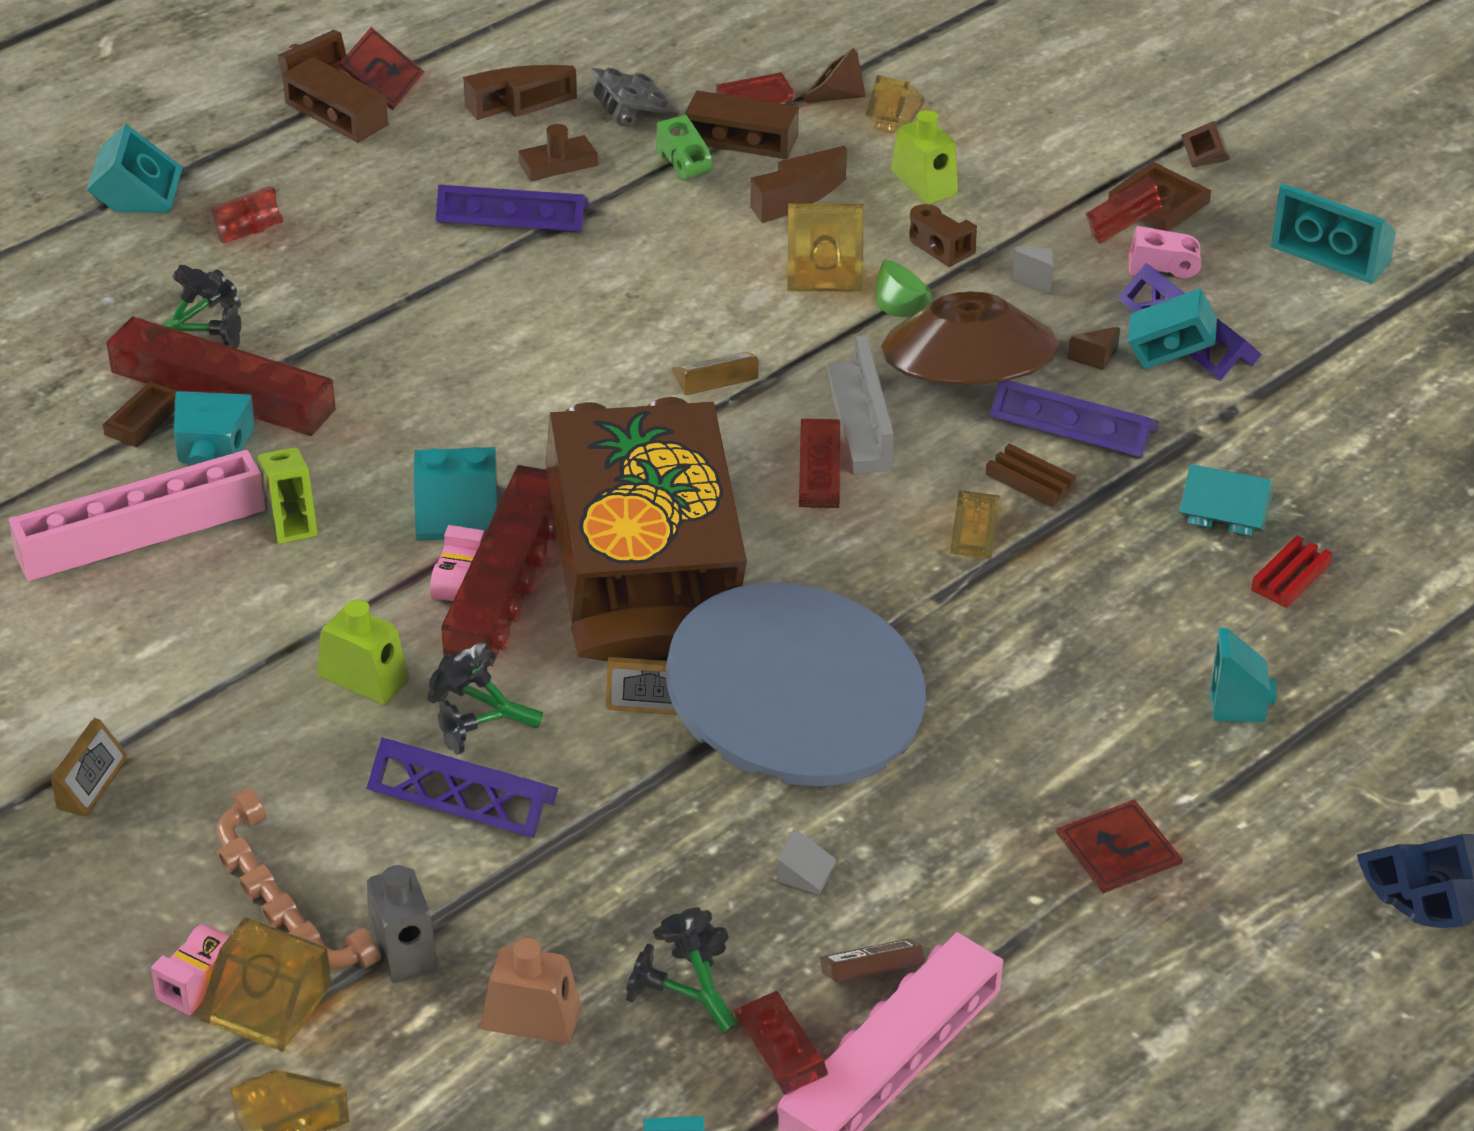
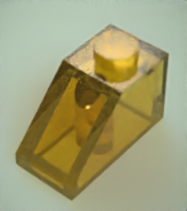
M877 75L865 116L874 123L875 129L886 133H894L895 129L914 120L922 108L925 98L910 82Z
M275 1069L230 1088L234 1118L241 1131H331L350 1122L346 1090L339 1083Z

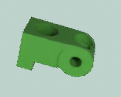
M686 114L657 122L656 151L661 158H668L682 180L711 172L712 159L710 151ZM673 128H680V136H674L669 131Z

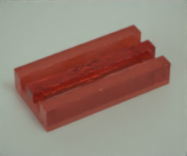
M1149 176L1085 213L1091 234L1099 244L1162 207L1161 202L1158 200L1160 197L1156 191L1157 186Z

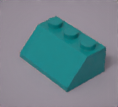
M1281 184L1271 242L1272 248L1370 284L1377 279L1391 262L1396 231L1385 219L1287 184Z

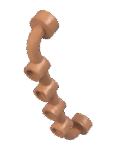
M250 787L233 795L232 801L234 806L222 815L217 825V836L222 847L216 850L217 855L228 873H232L239 868L243 871L244 875L240 876L238 880L245 895L251 902L261 896L266 900L267 903L261 906V910L270 927L276 930L285 925L290 932L284 935V940L292 955L298 960L308 954L320 966L331 969L346 968L357 963L365 970L380 961V951L374 939L364 927L346 936L347 947L341 950L329 949L322 942L315 926L310 921L306 922L299 913L291 896L287 892H282L267 866L259 863L247 841L242 836L239 837L235 832V828L242 821L250 828L266 819V813L259 798Z

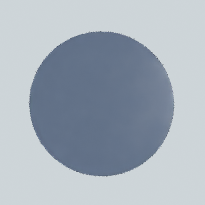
M757 583L736 587L712 596L693 609L681 622L672 639L666 663V682L672 705L691 734L700 743L706 742L723 754L722 760L753 775L758 771L782 778V783L801 786L840 785L854 782L882 771L886 768L887 763L895 759L899 754H904L912 744L918 733L925 711L926 687L922 670L911 648L898 632L880 616L859 603L837 593L807 585Z

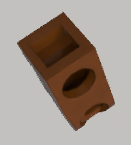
M920 204L910 210V241L946 266L951 267L976 253L977 225L967 219L958 223L942 214L941 209L931 204Z

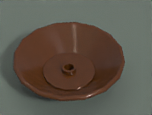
M973 291L956 292L936 299L891 329L881 344L886 362L903 374L932 383L955 385L1001 383L1032 374L1050 363L1059 347L1052 329L997 295Z

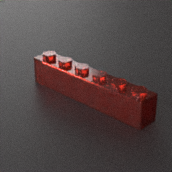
M134 316L106 342L111 373L146 384L152 381L181 392L251 395L255 419L311 437L336 410L333 379Z
M517 465L441 626L443 657L445 655H457L464 649H471L478 642H485L489 649L495 653V659L490 665L493 667L499 651L506 650L510 638L512 622L517 623L519 621L524 595L531 594L535 582V571L537 567L542 568L546 560L547 544L549 540L554 541L557 536L546 469Z

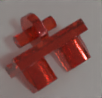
M271 186L211 207L219 240L224 244L253 233L264 232L266 228L283 222L276 202L275 188Z

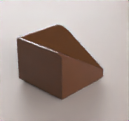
M1215 121L1181 135L1192 167L1230 160L1221 130Z
M1112 327L1072 335L1069 340L1068 359L1104 370L1118 349L1120 328Z

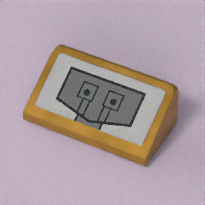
M741 352L673 367L672 371L684 394L689 395L758 379L759 359L754 354Z
M608 657L606 708L616 711L677 715L667 689V661Z
M93 718L51 776L58 810L87 816L127 760L124 749L100 719Z

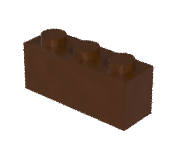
M311 57L282 74L285 103L357 143L388 126L386 95L315 57Z
M696 90L685 111V114L708 147L788 159L798 138V106Z

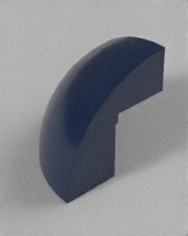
M1460 834L1423 844H1397L1357 854L1364 877L1375 894L1385 904H1391L1400 912L1409 916L1411 921L1438 928L1460 927L1469 925L1474 921V834Z

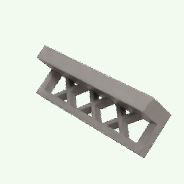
M867 335L855 336V360L828 363L827 376L852 474L892 471L894 432Z

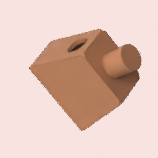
M523 938L515 942L513 946L506 945L500 948L488 983L480 1024L481 1029L570 1044L581 1010V1002L568 958L561 954L543 952L541 944L533 938Z

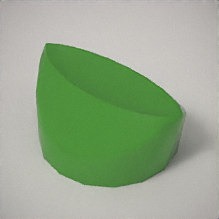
M884 259L876 284V304L882 311L898 317H911L931 303L932 292L921 279L902 265Z

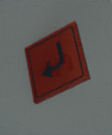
M372 27L338 64L352 78L386 95L387 107L392 111L425 72Z
M1135 799L1056 828V834L1103 894L1183 863V858Z

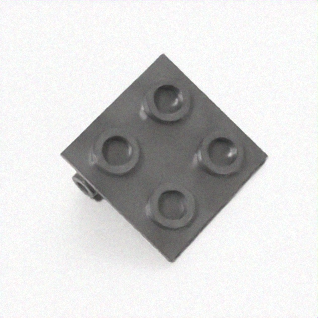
M611 67L606 68V70L591 68L590 71L597 78L593 84V94L620 126L629 127L633 125L639 109L678 116L679 112L669 102V97L658 90L653 84L654 80L643 73H635L634 75L624 74Z

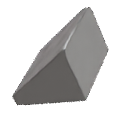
M1014 247L1012 281L1043 293H1051L1053 271L1052 248Z
M793 830L777 860V882L820 895L836 865V858L803 833Z

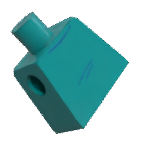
M176 391L174 437L178 461L192 466L243 450L255 427L251 395Z

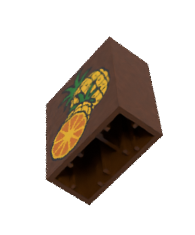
M664 397L649 403L647 406L606 408L598 403L585 402L576 404L566 411L550 412L545 465L572 624L574 621L624 609L652 606L696 608L714 595L743 586L747 559L714 401L687 403L681 398Z

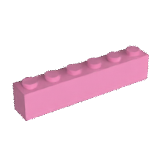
M244 450L9 518L8 520L15 556L28 582L155 543L168 541L192 532L205 530L212 526L245 518L266 510L261 472L248 450Z
M958 932L944 945H937L929 954L926 963L917 972L908 973L901 981L898 990L886 1002L880 1001L876 1004L868 1020L856 1031H849L842 1039L839 1048L827 1060L822 1059L815 1064L808 1079L796 1090H789L782 1097L777 1108V1114L779 1115L778 1131H863L1000 992L1003 959Z

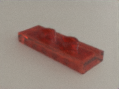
M801 419L799 507L839 508L840 420Z
M777 990L733 1010L741 1029L783 1095L828 1075L824 1060Z

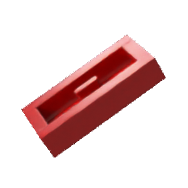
M1296 535L1253 577L1251 591L1287 608L1330 565L1332 552L1325 549L1322 553L1317 552L1318 545L1310 542L1305 546L1303 545L1304 538ZM1308 560L1311 561V563L1282 592L1278 591L1286 582H1289L1296 575V572Z

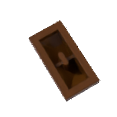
M852 48L832 61L803 96V99L807 103L866 97L856 50Z

